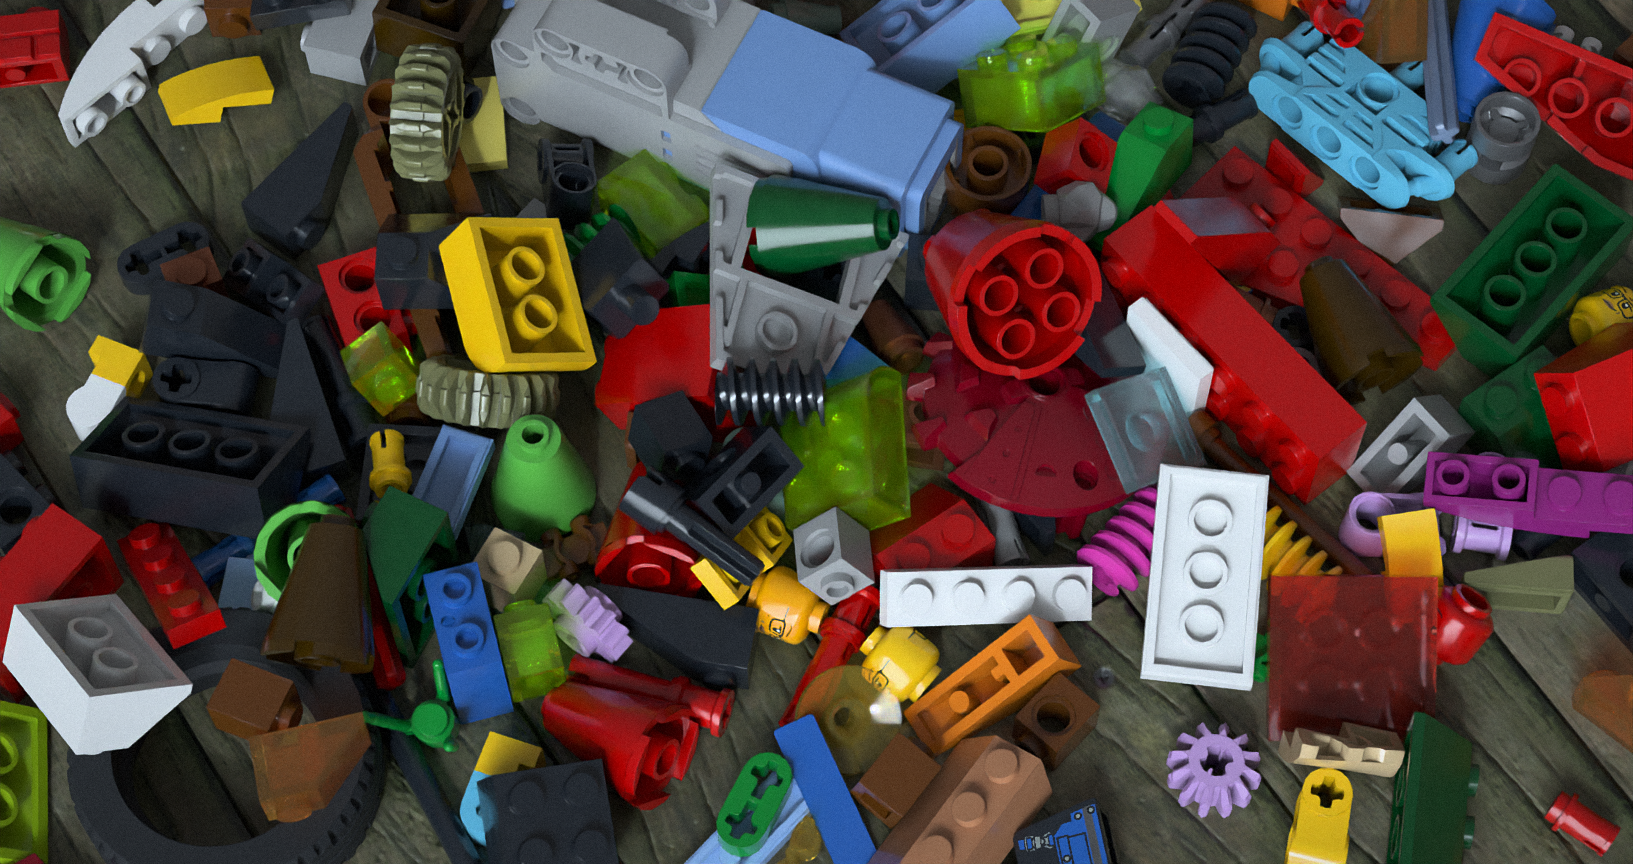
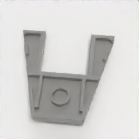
M716 162L710 173V367L722 371L726 358L732 357L737 372L743 373L747 360L750 357L755 359L759 373H764L769 359L776 358L781 373H786L791 359L798 358L803 374H808L813 359L817 358L820 359L823 371L827 376L854 328L868 308L870 301L908 241L910 234L899 231L897 238L892 240L887 250L847 260L836 302L741 268L752 228H747L746 215L750 194L755 182L759 178Z

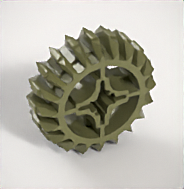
M438 43L408 45L399 58V66L395 70V82L392 86V101L389 104L391 113L388 124L390 125V156L393 159V166L401 178L425 183L442 181L448 178L451 174L452 166L455 165L459 142L462 138L465 84L463 83L464 70L461 67V59L453 47H444Z
M459 353L430 357L420 364V374L416 378L415 392L418 396L417 405L419 410L426 415H430L433 419H443L447 423L463 424V426L510 428L515 421L528 415H542L552 420L555 418L556 406H559L560 389H558L559 376L556 375L555 371L486 373L475 367L468 355Z

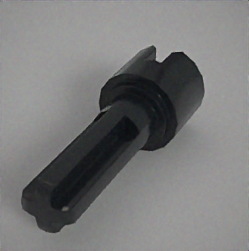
M649 465L646 469V475L638 476L619 505V510L653 535L657 534L658 531L662 534L667 530L680 541H685L745 586L754 584L764 570L765 565L763 561L702 518L700 513L686 504L688 500L685 496L687 490L654 466Z

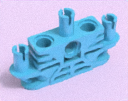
M1309 21L1301 22L1296 29L1281 40L1271 37L1264 40L1259 52L1261 66L1259 71L1250 78L1248 88L1249 93L1255 98L1258 108L1280 125L1281 129L1382 206L1389 209L1405 207L1409 202L1410 196L1413 195L1432 201L1450 198L1455 190L1454 181L1477 164L1478 155L1472 145L1468 146L1461 154H1457L1467 143L1464 139L1454 140L1449 147L1433 158L1439 152L1443 140L1434 142L1430 138L1426 101L1414 93L1417 88L1425 84L1423 62L1410 71V68L1419 61V57L1411 55L1405 58L1400 65L1388 73L1354 46L1343 48L1333 39L1329 41V44H1324L1323 34L1316 28L1304 36V33L1312 28V24Z

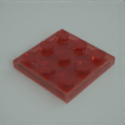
M1268 574L1266 739L1268 741H1281L1283 731L1294 733L1296 727L1339 737L1342 722L1397 733L1400 741H1402L1414 712L1426 713L1435 719L1438 577L1435 575Z

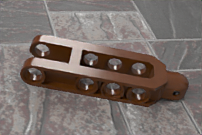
M391 78L379 80L365 91L363 107L370 129L363 134L353 151L379 228H381L388 214H402L391 181H389V176L394 169L393 159L390 156V125L388 124L391 113L389 104L392 101V86L395 82V79ZM459 146L451 174L446 180H443L455 213H485ZM410 309L426 358L429 359L432 356H440L442 354L453 355L438 309Z

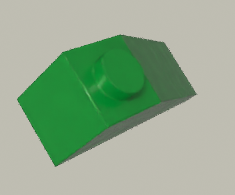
M1149 101L1123 130L1117 141L1118 144L1105 194L1117 206V219L1109 229L1096 233L1091 240L1085 243L1087 246L1102 252L1104 238L1150 205L1154 207L1191 165L1194 119Z

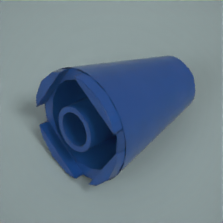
M1460 0L1451 41L1460 122H1472L1476 107L1483 98L1493 93L1508 91L1473 60L1493 13L1497 12L1553 35L1557 23L1553 24L1556 13L1544 0Z

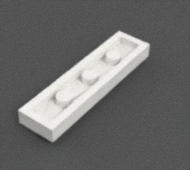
M1086 564L880 570V625L885 627L1019 623L1029 614L1051 622L1089 621L1092 619L1093 567Z

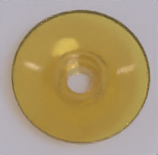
M841 665L822 672L807 685L799 698L794 719L797 722L798 719L812 714L841 775H855L866 772L888 743L900 732L902 713L899 699L894 697L886 688L883 676L863 666ZM847 707L850 713L848 721L842 726H837L834 721L836 712L840 708Z

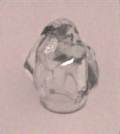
M1117 59L1102 61L1095 69V103L1102 112L1112 118L1123 122L1126 120L1131 122L1149 101L1158 105L1164 101V98L1155 91L1157 84L1148 67L1125 64Z

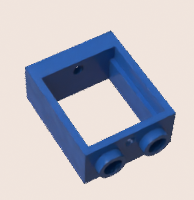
M473 562L424 574L423 579L460 724L463 725L514 712L478 563Z

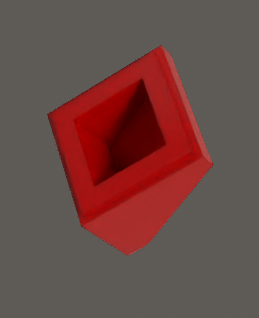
M1277 138L1270 143L1265 169L1303 199L1322 186L1324 180L1292 148Z

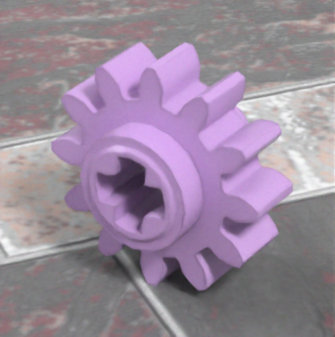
M563 578L542 600L549 608L546 612L556 619L552 624L556 634L574 651L585 657L593 654L599 659L602 656L612 664L633 643V640L627 635L629 630L619 623L623 618L619 608L606 595L594 587L586 586L583 589L579 584L576 583L573 586Z

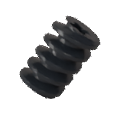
M1225 2L1204 4L1198 9L1195 20L1189 25L1186 36L1179 44L1178 51L1172 56L1170 66L1163 73L1162 83L1164 90L1172 99L1190 109H1194L1203 103L1211 105V100H1218L1223 97L1226 84L1233 79L1234 69L1240 66L1242 55L1248 51L1250 40L1257 34L1258 26L1255 20L1246 11Z
M727 357L722 371L717 372L716 425H722L727 411L730 410L735 425L743 426L749 410H751L758 426H765L771 411L774 412L779 426H787L792 411H795L800 426L808 427L814 411H817L821 425L826 427L827 377L823 371L820 359L814 358L808 374H803L798 358L791 359L786 373H781L776 358H770L765 372L759 373L755 359L749 357L743 373H738L733 358Z

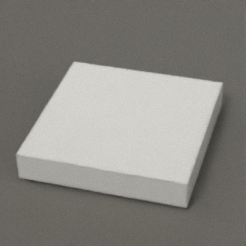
M1141 297L1129 306L1126 323L1146 363L1144 373L1152 380L1156 388V394L1185 423L1199 409L1205 411L1214 367L1147 298Z

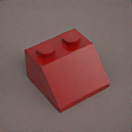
M929 483L863 525L869 531L874 579L879 588L880 570L993 566L996 538L963 498L932 483Z

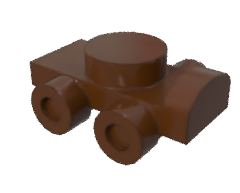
M581 515L569 523L573 535L563 538L558 528H552L540 536L544 546L540 550L543 552L548 583L558 578L561 580L564 578L572 583L579 579L582 575L581 572L589 567L595 571V561L607 533V528L603 521L592 525L588 515Z

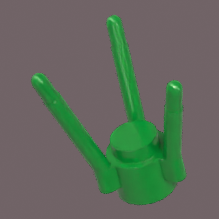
M437 658L432 663L437 690L436 699L422 702L415 708L411 719L405 720L369 711H362L359 714V719L362 722L401 731L406 735L415 734L423 743L430 747L444 748L446 752H456L459 749V743L456 738L460 732V720L457 713L450 707L453 696L449 692L446 671L441 659Z

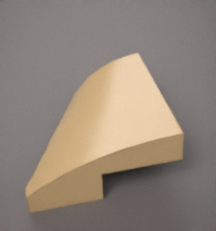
M1342 722L1339 737L1297 727L1294 733L1283 731L1278 749L1280 757L1287 763L1333 768L1383 777H1393L1402 765L1405 755V749L1397 733Z

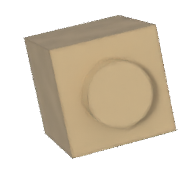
M495 527L473 561L478 563L488 605L520 621L547 578L542 550Z

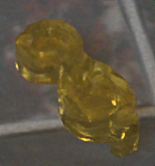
M806 815L803 821L796 825L789 841V847L785 850L786 858L780 860L777 864H798L800 861H810L816 858L821 850L822 840L816 829L814 819Z

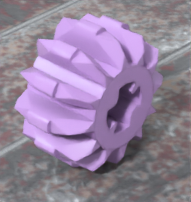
M1203 722L1197 725L1195 737L1183 732L1177 739L1176 746L1178 750L1171 751L1168 754L1166 765L1173 770L1167 778L1168 787L1170 789H1182L1178 799L1181 807L1187 806L1193 801L1200 803L1198 815L1201 818L1208 815L1211 806H1215L1218 813L1224 819L1230 816L1232 803L1242 808L1246 807L1252 797L1249 790L1258 789L1261 781L1260 774L1254 770L1260 762L1259 752L1245 751L1249 742L1247 734L1239 735L1233 740L1229 738V726L1226 722L1219 726L1217 734H1211L1209 728ZM1205 765L1216 766L1214 770L1215 772H1217L1219 769H1222V776L1211 775L1213 771L1212 768H1210L1208 772L1204 771Z

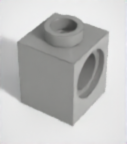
M834 507L793 530L798 582L830 605L847 599L852 594L875 583L869 531L839 508Z

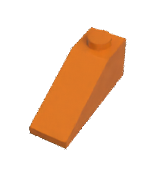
M1029 614L904 710L903 714L919 739L937 757L956 746L961 739L970 738L1022 709L1058 671L1067 678L1082 665L1053 622Z

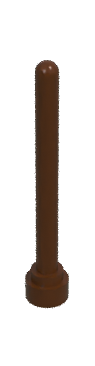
M1199 409L1191 415L1174 437V441L1189 454L1196 452L1200 457L1207 455L1225 471L1260 474L1221 440L1222 433L1217 429L1218 422L1203 409ZM1269 482L1267 508L1271 509L1278 505L1283 510L1279 516L1280 520L1285 524L1293 520L1298 525L1294 532L1301 538L1309 535L1313 540L1310 546L1317 552L1324 550L1328 554L1326 560L1334 567L1339 565L1343 569L1342 574L1360 590L1370 596L1378 594L1382 589L1381 579Z

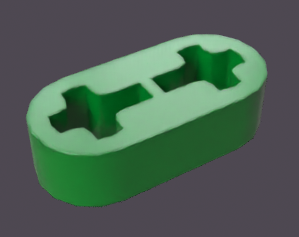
M766 752L759 753L750 758L744 765L723 804L716 821L719 843L729 854L745 857L758 852L767 841L785 807L793 788L792 772L788 762L780 755ZM770 770L775 771L777 783L780 786L769 785L762 798H756L758 779L755 775L765 777ZM748 810L753 811L751 826L754 835L744 833L740 839L733 838L732 826L729 823L740 824Z

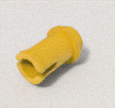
M385 429V448L382 447L380 431L375 432L369 440L373 461V471L369 475V486L379 498L383 497L389 485L407 493L412 484V473L405 467L404 436L396 430Z

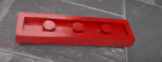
M169 523L143 524L133 529L129 536L116 540L124 561L173 649L227 627L220 608Z

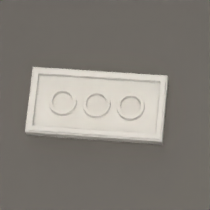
M1160 464L1140 671L1141 679L1251 690L1253 685L1269 475Z

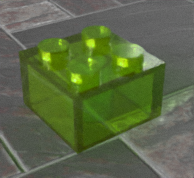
M1034 34L1016 35L1006 40V46L981 51L976 54L975 61L957 69L966 128L996 126L1013 131L1049 132L1106 102L1098 43L1077 42V37L1072 35L1058 36L1047 41H1037Z

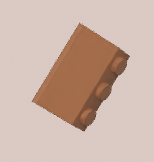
M997 735L961 739L942 764L940 771L898 822L867 864H1001L1014 846L1013 835L1030 825L1053 793L1042 760Z

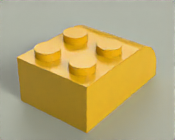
M467 217L439 245L463 344L469 359L479 370L486 373L583 371L597 362L559 218Z

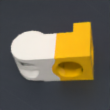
M97 336L88 351L95 368L85 385L74 391L66 404L68 418L81 441L99 425L125 396L141 397L153 376L144 353H139L137 349L106 337Z

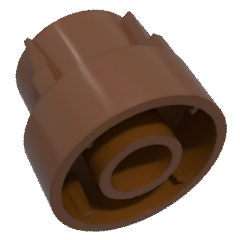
M979 126L963 132L962 160L953 176L950 169V159L944 168L947 202L951 206L952 216L955 214L960 216L978 209H988L994 213L1011 215L1026 197L1030 187L1032 159L1026 144L1016 134L996 126Z

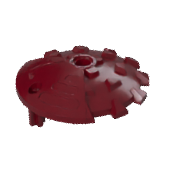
M940 331L927 341L922 352L933 359L928 372H910L906 386V400L922 402L925 419L923 422L913 424L911 427L912 432L923 451L938 447L946 458L956 466L947 477L961 489L989 504L1027 515L1055 517L1056 533L1066 532L1069 539H1076L1080 536L1088 514L1112 507L1139 490L1156 468L1165 444V424L1149 418L1146 402L1155 400L1156 388L1146 373L1144 375L1101 378L1079 357L1073 354L1064 363L1045 374L1018 380L1015 376L998 375L982 370L961 352L952 336Z

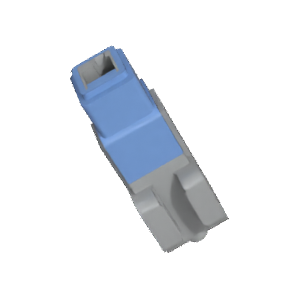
M515 0V6L492 40L491 49L500 101L503 108L515 119L530 125H536L540 121L546 122L581 138L591 139L593 143L655 169L663 170L667 174L710 191V173L716 162L758 178H769L768 175L783 174L884 197L890 202L891 207L895 208L898 212L900 220L899 231L907 234L930 235L948 203L944 182V168L950 159V169L954 176L962 160L964 124L954 120V101L877 71L874 60L857 47L768 11H762L760 8L741 0ZM908 241L900 251L898 257H901L906 249L908 250Z

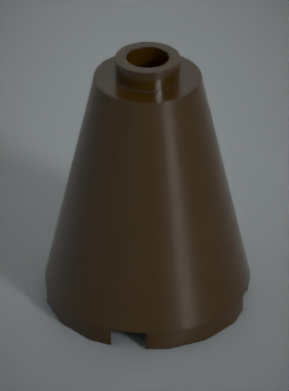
M1324 256L1306 266L1304 269L1305 275L1300 279L1299 286L1319 373L1350 405L1365 402L1366 399L1362 392L1378 386L1382 394L1394 389L1421 368L1423 362L1420 356H1424L1420 345L1346 260Z
M324 514L321 516V522L308 525L261 643L260 654L266 655L267 660L291 667L320 671L322 666H340L339 673L349 674L373 671L376 658L366 538L363 530L355 528V519L343 515Z

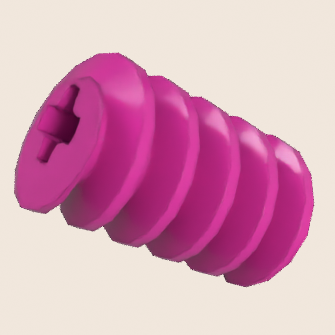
M1149 484L1147 487L1139 489L1133 495V501H1128L1119 509V516L1110 518L1105 523V530H1099L1091 537L1090 544L1084 545L1077 551L1076 559L1078 564H1086L1093 567L1092 583L1106 595L1118 596V585L1125 590L1135 591L1139 587V582L1132 571L1143 577L1149 576L1150 562L1148 558L1151 559L1157 495L1156 484Z

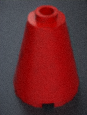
M641 461L631 471L597 555L595 577L599 576L601 583L693 598L702 586V582L690 568L701 556V553L685 541H680L667 530L662 534L658 531L657 534L653 535L619 510L622 499L638 476H645L647 473L646 467ZM674 481L681 487H684L686 485V481Z
M566 681L559 687L552 688L547 693L541 707L544 728L580 761L602 759L606 783L629 804L640 810H653L670 797L671 794L663 791L672 777L682 781L696 751L699 724L690 720V716L695 714L693 710L682 704Z

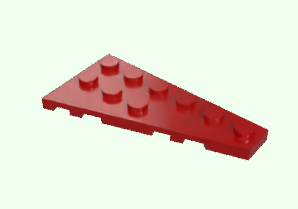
M1236 146L1227 152L1179 198L1235 197L1246 208L1253 202L1257 203L1276 222L1269 231L1281 243L1239 284L1252 289L1255 297L1261 300L1264 297H1268L1271 299L1270 305L1279 309L1287 306L1304 307L1299 281L1305 275L1304 269L1306 266L1324 256H1332L1333 259H1344L1420 345L1424 356H1420L1423 367L1437 371L1457 350V347L1429 302L1431 297ZM1213 266L1223 278L1229 280L1215 266Z

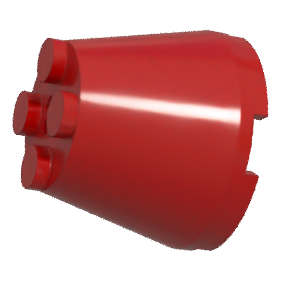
M978 209L962 214L948 222L938 234L931 236L926 241L923 248V256L926 260L925 277L932 296L961 352L982 370L998 375L1015 376L1018 380L1037 377L1064 363L1085 341L1081 334L1091 317L1095 302H1101V274L1091 250L1083 241L1065 228L1047 221L994 213L988 209Z

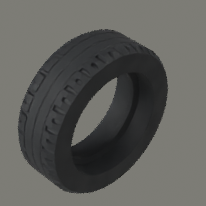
M232 607L220 608L227 626L226 628L176 649H173L161 626L148 630L193 683L191 694L185 699L206 689L216 687L231 658L294 681L302 703L314 717L320 731L323 748L322 767L315 785L305 800L288 818L274 828L257 837L235 844L195 846L174 841L160 832L145 816L137 800L133 781L134 765L138 753L153 727L129 748L103 751L95 755H76L69 746L67 763L70 767L67 770L70 796L75 803L74 809L80 823L105 863L343 864L345 861L350 860L356 853L358 846L366 838L365 831L374 822L375 814L381 801L378 794L383 791L385 773L384 747L379 726L362 722L359 719L360 712L374 711L358 673H339L340 666H322L320 671L291 667L267 660L266 655L260 654L261 643L273 613L267 610H251L245 607L237 609Z

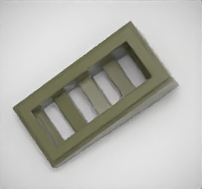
M1556 556L1464 572L1459 584L1468 585L1481 593L1489 601L1492 609L1561 614L1564 612L1574 592L1573 556Z

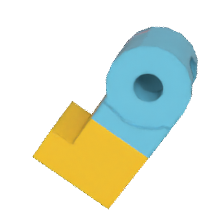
M492 731L489 732L460 806L462 823L474 843L486 846L477 781L491 775L546 767L547 764L541 747Z

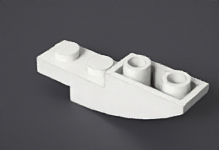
M135 0L102 32L76 69L65 92L58 114L68 141L75 148L87 138L99 134L107 122L126 107L138 103L145 92L151 88L146 70L152 65L162 62L173 48L188 36L195 35L204 28L207 23L204 0H162L155 7L147 0Z

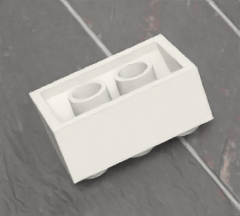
M117 594L14 605L2 662L76 755H95L103 751L129 748L191 694L193 683Z

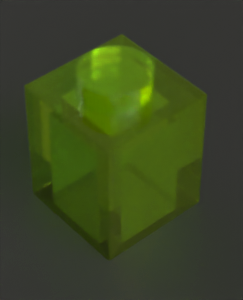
M382 321L340 351L352 385L383 417L416 393V378L420 372L414 357Z

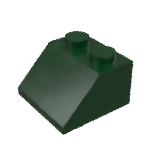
M1541 345L1462 399L1457 412L1476 431L1465 443L1475 455L1484 452H1495L1509 458L1539 460V468L1563 470L1533 374L1556 360L1544 345Z

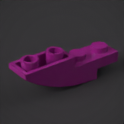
M1428 451L1423 506L1474 521L1553 535L1589 538L1590 531L1633 534V475L1539 468V460Z

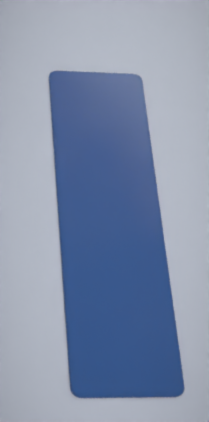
M812 714L806 715L776 729L774 736L791 767L792 775L833 863L867 864L877 850Z

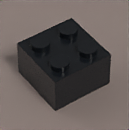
M602 759L496 774L477 781L489 864H619Z

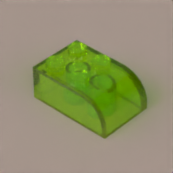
M880 366L827 386L826 427L821 425L817 411H814L808 427L800 426L795 411H792L787 426H780L781 438L804 465V468L783 488L786 528L793 531L834 507L839 508L868 531L911 517L900 372L888 366Z

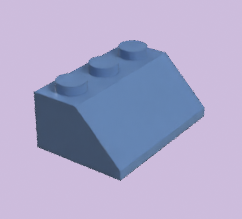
M881 0L839 34L845 43L867 53L876 63L877 71L935 94L952 80L964 75L970 66L990 51L1002 46L1021 27L1001 0Z

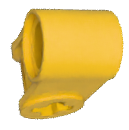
M1320 768L1312 771L1305 779L1295 805L1294 819L1289 832L1284 864H1346L1349 846L1348 826L1353 789L1349 779L1341 771L1333 768ZM1318 792L1328 794L1327 799L1328 803L1331 804L1330 808L1320 806L1321 801L1320 797L1317 796Z

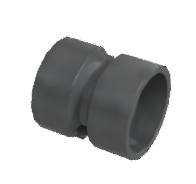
M1497 92L1483 98L1476 107L1471 127L1465 139L1467 143L1463 147L1464 151L1468 146L1472 145L1477 152V164L1473 168L1468 169L1473 177L1489 184H1506L1519 178L1525 170L1541 124L1538 109L1529 99L1517 93Z

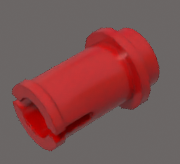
M1562 790L1547 810L1544 819L1552 823L1550 829L1556 832L1559 828L1602 857L1615 840L1621 827L1617 824L1614 825L1579 802L1578 798L1580 795L1576 792L1570 796Z

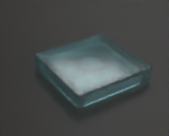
M1166 366L1095 389L1085 395L1126 495L1158 483L1160 464L1198 468L1207 464Z

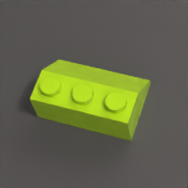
M0 700V864H15L33 853L37 854L48 864L47 717L39 708Z

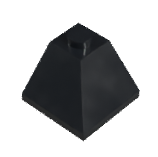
M491 213L388 214L377 233L374 277L383 309H454L439 245L467 217H492Z

